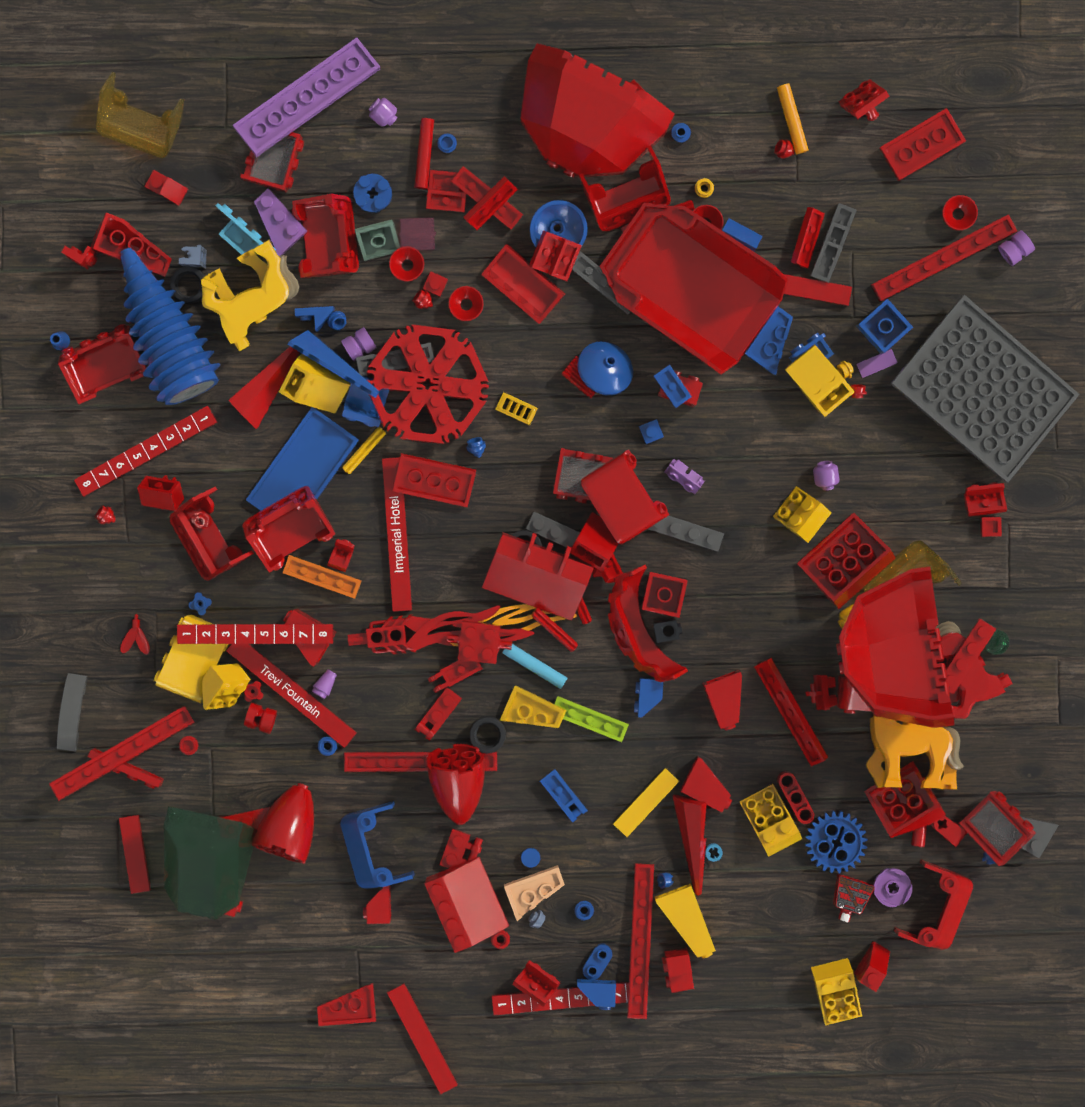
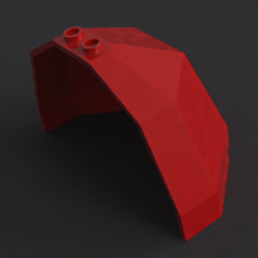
M537 43L528 60L521 123L544 160L547 161L546 164L554 169L559 167L564 170V174L572 178L574 176L580 178L579 174L583 173L584 177L623 175L648 152L647 146L651 145L653 147L665 136L674 118V113L642 89L636 91L638 87L628 81H625L622 87L620 86L622 78L610 72L604 78L602 75L605 70L593 63H590L586 69L584 67L587 60L577 55L572 57V54L565 50Z
M930 566L910 569L858 595L840 633V643H837L836 646L837 653L842 655L843 661L839 662L840 674L845 675L846 680L875 716L939 728L954 726L955 723L948 682H940L947 679L945 664H937V662L944 661L942 645H934L941 643L939 628H936L939 623Z

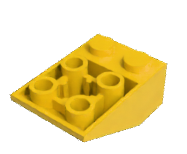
M815 344L785 369L817 411L824 417L854 393L850 385Z
M301 354L292 364L279 393L296 403L336 413L351 383Z
M773 784L740 801L768 857L802 839L798 828Z
M848 958L811 967L825 1026L862 1017L855 978Z

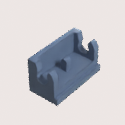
M197 245V247H183L181 249L182 251H189L187 253L188 258H179L181 266L206 269L207 250L204 247Z

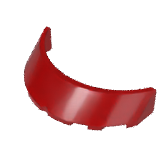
M645 564L622 573L615 579L616 582L612 593L608 597V602H610L609 623L620 650L624 656H629L635 663L634 667L640 672L644 671L654 677L655 681L665 682L680 677L688 672L686 667L668 658L656 646L644 626L639 609L638 591L641 578L647 569Z

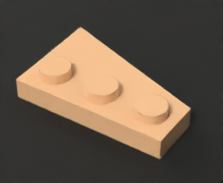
M557 865L504 884V888L515 918L518 921L525 913L534 909L537 904L545 898L547 899L565 884Z

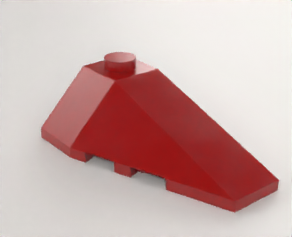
M107 212L100 222L90 246L93 250L121 260V251L132 248L149 271L153 270V273L163 277L166 276L172 260L126 220Z

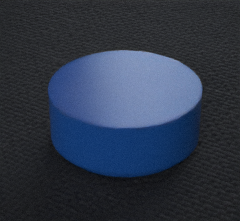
M535 848L525 849L521 855L522 863L530 868L537 866L540 862L539 851Z

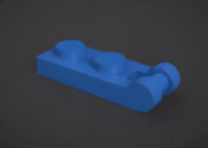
M556 769L540 780L572 822L576 821L581 813L585 814L588 811ZM575 803L577 808L571 811L569 807Z

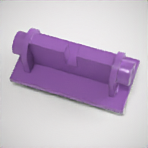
M673 459L664 472L671 480L680 483L686 491L696 494L705 482L702 479L703 477L693 470L686 474L685 472L689 467L680 460L676 461Z

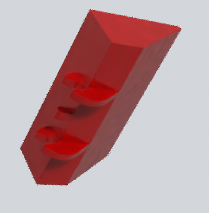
M502 532L482 588L572 621L594 567L586 562L569 557L570 546H567L565 553L561 554L551 550L553 547L551 542L548 543L547 548L534 544L537 536L535 533L532 534L530 541H526Z

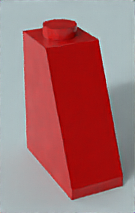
M697 756L680 791L698 801L707 802L708 806L720 812H723L724 809L727 810L732 802L730 793L702 758Z
M873 941L854 972L858 981L877 992L887 974L890 951Z

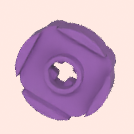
M897 868L883 869L876 876L873 883L875 886L874 895L879 902L888 907H897L906 903L912 894V884L905 872ZM894 882L898 889L897 891L893 890L891 893L889 892L888 885Z

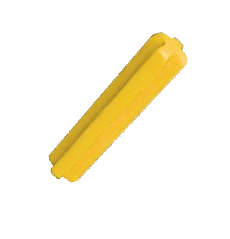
M377 427L342 467L343 470L351 474L386 435V432L381 427Z

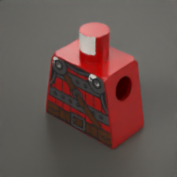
M837 874L833 904L835 907L841 908L838 919L849 922L852 912L862 914L875 886L871 883Z

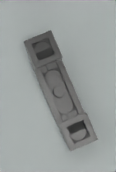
M431 343L421 344L428 362L431 363L434 360ZM401 349L388 352L382 361V366L385 369L401 370L409 368ZM377 354L355 358L360 375L369 376L371 374H366L367 370L375 371V369L368 368V366Z
M72 673L67 675L59 715L57 749L77 751L82 700L87 683V676Z

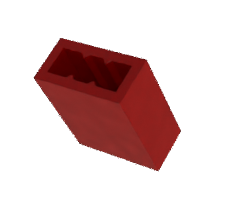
M592 512L574 542L570 553L598 570L603 571L619 543L614 539L602 518Z

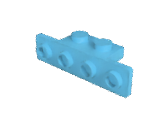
M219 203L216 204V207L231 219L219 235L241 255L263 244L259 240L262 236L254 229L250 232L245 227L247 223L240 217L234 218L231 215L233 211L226 204L223 206Z

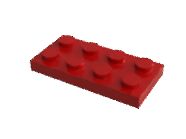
M946 108L884 144L879 149L896 178L900 181L965 143L966 140Z
M401 453L392 491L468 507L476 469Z

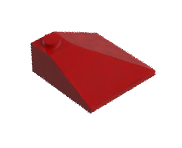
M914 762L900 769L901 788H877L874 785L864 791L890 838L930 825L946 815L930 788H920L924 778Z

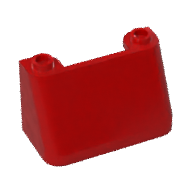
M327 194L292 201L293 216L297 220L303 221V226L308 231L304 234L307 259H302L298 266L300 278L357 272L359 261L353 206L350 198L343 195Z
M629 449L581 479V485L619 544L626 543L669 515L666 505L660 501L653 502L636 476L633 469L636 467L637 460Z
M308 486L297 489L249 517L243 523L246 539L269 573L282 568L285 561L284 557L316 538L318 541H329L335 535L332 525Z

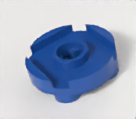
M368 174L361 176L356 182L353 195L357 205L363 211L378 213L390 204L392 189L389 182L381 175ZM372 188H375V191L378 192V196H374V198L371 199L370 195L367 193L368 191H371Z

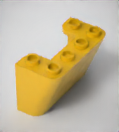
M191 614L184 618L182 617L178 624L212 623ZM174 635L169 646H172L171 650L164 655L162 660L164 666L155 675L154 681L156 686L198 703H203L202 679L211 666L218 664L222 652L227 649L228 644H177V636Z

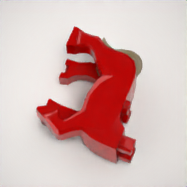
M949 621L941 623L936 627L940 630L941 643L934 644L942 645L946 667L966 639L961 635L959 627L954 622ZM979 655L955 693L949 692L951 704L959 700L958 705H951L954 718L965 719L969 716L976 702L989 700L1005 693L1004 688L1013 684L1008 674L1003 672L998 675L987 673L983 667L985 662Z

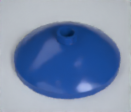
M553 200L543 204L534 213L530 222V236L535 247L538 245L543 230L583 245L587 236V222L582 211L574 204L564 200ZM556 224L560 225V229L558 231L554 230V226Z
M602 341L591 343L583 349L578 358V372L582 381L591 390L599 394H619L632 381L633 366L630 358L620 347L612 343Z

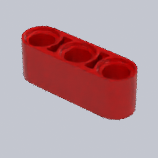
M789 771L781 772L777 777V781L796 818L803 824L812 822L814 812L795 776ZM784 776H791L792 781L789 785L782 784ZM793 793H800L801 797L798 802L791 801ZM802 810H809V817L801 819L800 812Z

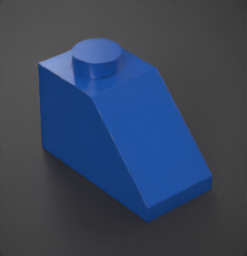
M577 979V987L599 1009L610 1010L611 1007H615L616 980Z

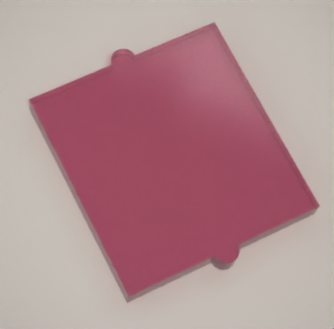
M434 218L400 219L401 233H399V236L401 237V247L409 246L417 250H435L436 232H434Z

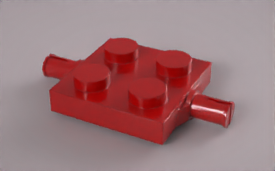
M462 621L459 636L447 634L446 643L458 644V660L496 664L497 654L500 649H512V642L501 641V625Z

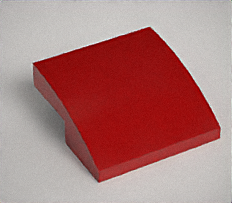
M430 170L426 209L465 212L467 194L451 182L458 172Z
M543 230L529 266L568 281L582 245Z

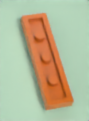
M291 555L288 556L283 570L284 574L354 599L357 596L362 581Z

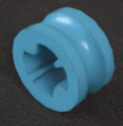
M711 843L705 849V855L710 861H718L723 855L722 849L718 844ZM714 847L717 848L718 856L710 857L711 853L709 850L711 848L714 850Z

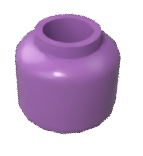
M377 98L368 109L370 111V118L381 127L387 124L391 126L397 119V116H395L397 108L386 98L381 100Z
M832 461L817 463V466L813 469L815 485L822 487L823 490L834 489V486L839 483L838 466L832 464Z

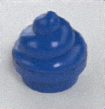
M481 437L468 440V452L480 458L486 448L485 441Z

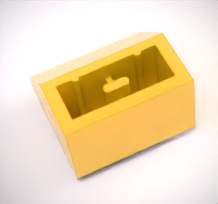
M796 486L773 517L809 543L832 512L821 502Z
M238 663L216 665L209 668L202 679L203 707L205 710L232 707L236 704L238 697L245 691L247 684L251 680Z

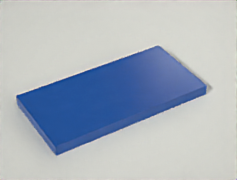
M312 407L249 494L246 501L261 511L304 486L310 488L317 500L357 445L359 439Z

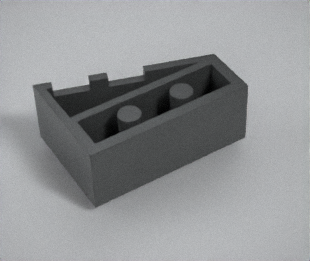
M994 810L985 826L1014 844L1023 836L998 810ZM1020 816L1024 821L1028 820L1034 826L1033 830L1036 832L1022 849L1040 858L1059 825L1050 821Z

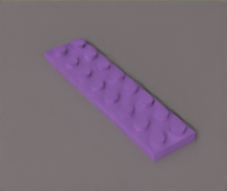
M355 38L233 124V128L254 155L258 157L379 71L380 66L360 40Z

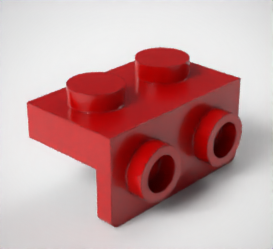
M993 482L984 486L971 485L967 487L964 499L968 517L1006 512L1004 483L998 484Z
M529 960L512 985L544 1007L556 992L560 982L553 975L541 969L538 964Z

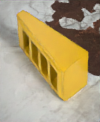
M503 392L495 410L530 426L538 408ZM508 398L510 401L505 410L502 407ZM513 402H516L517 404L513 412H509ZM520 405H522V406H524V407H523V409H522L520 415L518 416V415H516V413H517V411H518ZM527 408L531 409L527 418L524 419L523 416Z

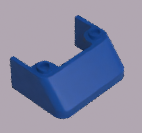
M394 801L349 813L341 820V829L356 882L361 888L385 887L413 879L415 875L414 871L392 876L388 868L380 867L374 869L364 832L372 830L376 825L375 813L393 808L395 805Z

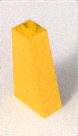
M691 884L655 896L658 906L695 955L702 958L713 955L712 952L716 950Z

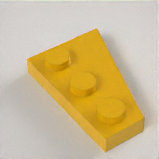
M514 686L500 721L559 728L567 710L523 688Z

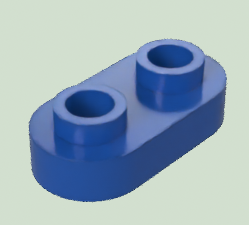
M598 944L585 962L583 974L587 979H598L611 960L612 950L607 944ZM601 951L606 953V956L603 958L599 956ZM592 967L596 969L594 974L589 972V969Z

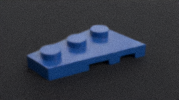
M777 306L744 353L773 375L777 374V367L782 357V350L793 316Z

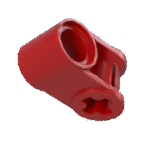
M946 816L930 824L932 828L943 835L942 837L955 847L958 846L967 834L961 826ZM939 820L943 822L942 826L937 823Z

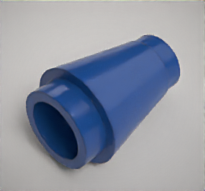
M58 331L50 337L52 346L57 350H64L70 344L68 334L63 331ZM59 336L60 340L56 343V339Z

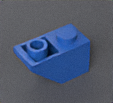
M640 678V682H636L635 693L639 694V699L635 701L634 713H638V717H643L662 700L663 682L655 681L653 678Z

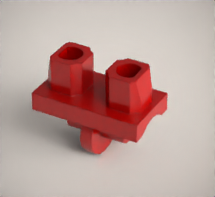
M813 675L814 684H810L811 691L805 692V695L811 696L812 703H816L817 710H830V707L837 705L836 695H829L828 688L835 687L836 685L835 677Z

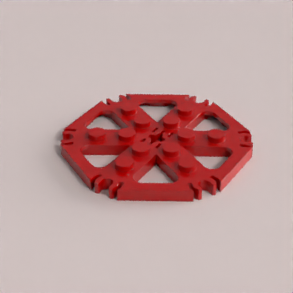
M411 324L413 332H411L409 326H406V335L401 334L399 329L396 331L397 337L393 333L368 366V368L375 369V371H366V374L373 375V380L367 381L379 391L385 389L409 392V394L393 414L386 412L379 394L376 398L371 395L369 396L383 428L390 422L386 430L389 431L391 427L397 429L395 437H398L402 431L401 440L435 444L449 443L448 434H452L456 440L459 438L458 433L455 431L457 430L461 437L486 403V401L479 398H488V395L481 393V389H488L489 385L481 384V382L489 383L471 341L467 347L464 345L468 342V338L463 342L458 341L457 337L460 332L451 337L455 330ZM422 334L441 336L445 339V345L431 364H429L419 342V336ZM392 347H400L410 372L389 370L382 366L383 359ZM461 355H467L474 367L476 377L472 380L446 377ZM428 379L429 383L437 386H430L427 390L424 385L417 383H424ZM444 397L467 399L473 402L472 409L462 422L454 420ZM424 405H426L435 425L436 432L434 434L417 433L410 429V424Z

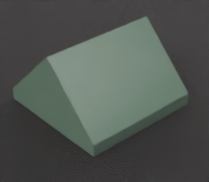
M392 219L355 229L364 261L393 254L394 251L400 248Z

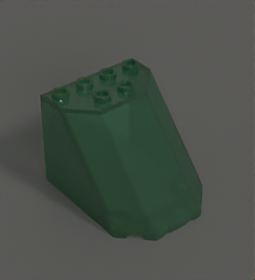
M168 806L164 822V888L178 912H187L191 915L205 916L209 919L217 920L223 914L239 905L252 854V840L257 829L242 822Z

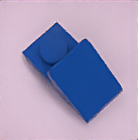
M333 306L295 308V317L300 318V321H310L314 317L315 331L318 332L328 321L330 314L335 312V308Z

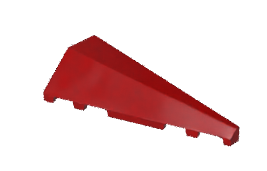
M292 347L286 349L228 400L255 429L260 426L292 364L298 358L300 352Z
M673 795L694 893L701 895L706 849L704 829L707 802L691 800V797Z

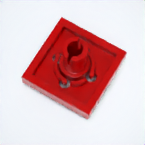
M869 79L862 82L854 91L845 94L838 102L844 110L857 119L865 114L867 120L873 121L879 116L875 107L890 96L884 88Z

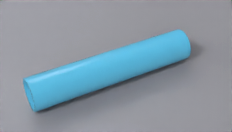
M512 644L511 650L504 649L502 652L559 689L563 687L567 680V677Z

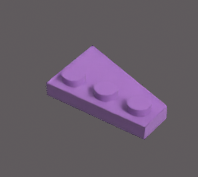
M267 189L254 201L278 256L284 255L308 232L270 189Z

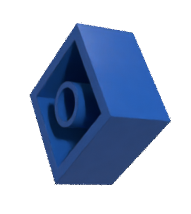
M888 298L856 326L881 355L913 328Z

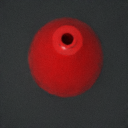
M453 744V748L444 750L437 748L427 756V769L432 790L447 817L455 824L463 825L470 820L475 812L482 794L485 776L484 754L479 752L478 747L467 744Z
M298 783L297 786L293 785L273 803L256 830L252 840L253 847L289 861L305 864L310 851L314 830V805L308 786Z

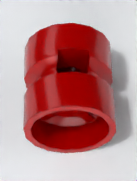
M251 703L245 717L244 726L251 729L258 727L259 731L270 734L275 723L277 710L268 707L263 709L262 705Z

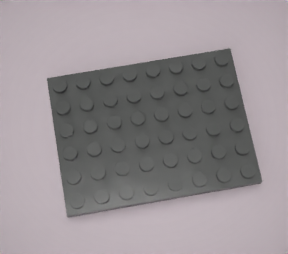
M966 295L961 296L890 383L1005 483L1012 479L1080 395Z

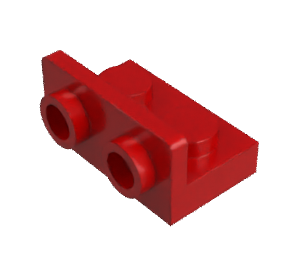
M65 246L61 252L68 259L87 270L93 267L98 259L96 257L98 253L89 246H87L84 253L74 246L71 248Z

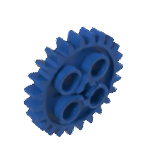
M832 811L831 816L824 812L823 819L817 816L818 823L811 822L814 828H807L811 835H805V838L810 840V842L805 843V846L810 847L806 851L807 854H813L810 860L814 861L817 859L815 864L817 867L823 864V871L829 867L830 873H833L834 868H836L838 873H841V868L848 872L849 865L855 868L854 861L861 863L858 857L859 855L865 856L861 850L867 849L863 842L868 839L862 837L866 831L859 830L862 824L858 823L855 825L857 818L854 817L849 820V813L843 817L842 811H839L838 816ZM832 824L835 825L836 831L833 834H828L827 827ZM842 826H844V830L841 832V834H840V836H839V838H838V835H839V832H840V828H841ZM853 833V840L846 842L844 840L845 834ZM838 838L840 844H836L834 846L832 840H836ZM822 842L828 843V848L825 851H820L818 848ZM833 849L832 856L829 858L828 855ZM839 850H844L846 853L843 859L836 858V853Z

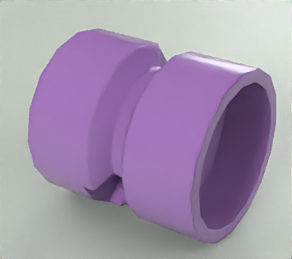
M1020 230L1011 237V241L1006 240L998 246V249L1006 262L1014 266L1022 260V256L1026 257L1032 253L1035 247L1026 233Z
M364 327L355 332V337L349 336L341 341L354 362L356 361L355 358L363 356V352L370 353L377 348Z

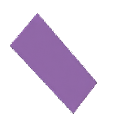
M892 349L882 355L879 354L858 363L857 367L862 378L897 364V360Z

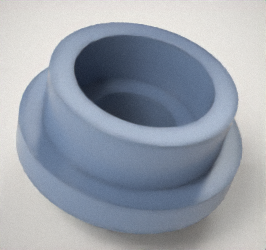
M541 910L533 911L529 916L530 927L538 929L544 923L546 916Z

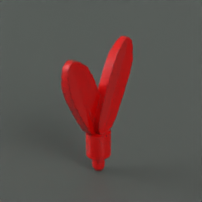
M135 614L134 619H132L133 628L129 630L122 641L120 650L122 653H126L136 640L140 651L147 655L150 652V646L140 628L138 614Z

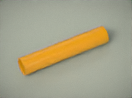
M790 84L778 86V95L795 153L807 152L809 149Z

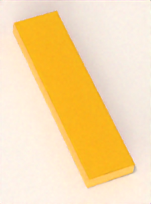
M664 768L618 817L613 825L628 837L674 788L679 780Z

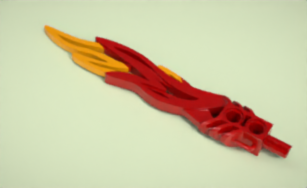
M521 604L500 608L497 605L478 613L452 611L441 614L433 619L412 616L413 614H410L407 618H402L403 615H400L397 619H392L394 616H391L388 620L372 621L369 624V628L366 629V633L348 634L349 646L368 644V648H371L375 654L391 652L394 655L397 654V651L405 654L407 650L415 653L417 650L434 643L458 646L457 643H446L447 634L459 636L461 630L438 632L430 635L428 633L441 626L451 624L461 628L462 621L483 623L501 613L520 608L492 623L495 625L517 624L533 619L532 615L514 619L508 618L536 607ZM541 610L545 614H550L547 611ZM560 616L550 617L552 621L566 619ZM452 617H468L455 621H443ZM535 622L520 629H500V637L510 636L502 638L501 641L511 642L527 638L534 634L530 630L541 624ZM384 624L382 627L373 628V625ZM405 625L416 632L408 642L406 640ZM393 630L401 632L400 640L395 641L391 638ZM374 632L381 633V642L376 643L372 640ZM375 647H384L386 649L376 650Z

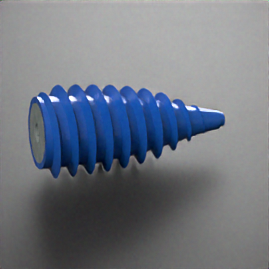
M132 248L121 251V261L124 269L123 276L126 278L127 283L124 292L129 294V297L124 302V307L132 309L126 317V322L135 324L130 329L129 335L133 338H139L133 346L135 351L143 352L138 359V363L149 365L143 372V376L154 378L149 385V389L151 391H160L157 401L165 402L166 405L178 404L208 391L219 381L215 371L221 364H211L209 358L214 354V351L203 350L202 346L208 339L196 337L195 333L201 326H190L188 321L193 314H183L180 311L185 302L173 301L171 297L176 290L166 291L161 286L165 280L158 281L152 274L153 270L149 271Z

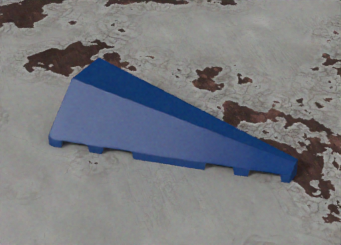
M305 331L287 344L374 398L379 394L380 391L310 331Z

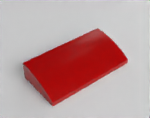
M507 244L481 275L540 324L565 296V293L539 270L531 268L529 266L530 263Z

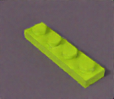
M557 696L555 705L567 710L563 718L564 720L617 741H623L629 726L628 723Z

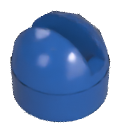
M660 873L658 875L659 887L662 889L671 887L674 883L671 879L673 876L670 873Z

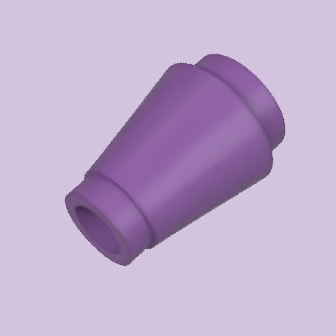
M327 669L313 685L312 692L325 699L326 696H329L337 675Z

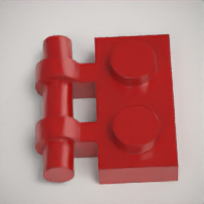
M453 828L440 865L452 868L477 858L478 853H481L482 850L481 844L483 839L476 837L474 844L468 842L470 834ZM466 848L471 850L468 860L462 858Z

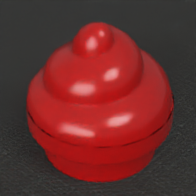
M781 139L777 142L774 153L779 158L785 159L794 155L795 150L789 140Z
M422 289L416 293L412 301L419 309L433 306L430 293Z
M102 505L98 509L95 519L100 524L114 523L115 516L113 510L109 506L105 507Z

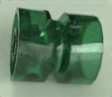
M996 629L983 650L994 655L1004 653L1009 647L1007 634Z

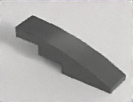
M838 203L811 273L812 277L829 283L857 211L856 209Z

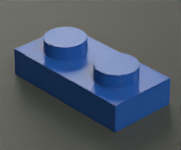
M670 365L653 376L675 408L692 397Z

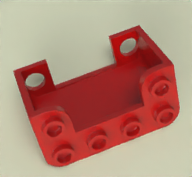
M118 325L110 333L107 331L102 332L94 340L86 339L79 343L80 346L75 348L71 346L61 351L62 354L59 357L58 365L78 404L95 398L98 391L130 378L132 382L143 377V372L147 365L138 363L142 353L133 349L136 339L129 335L131 329L129 325Z

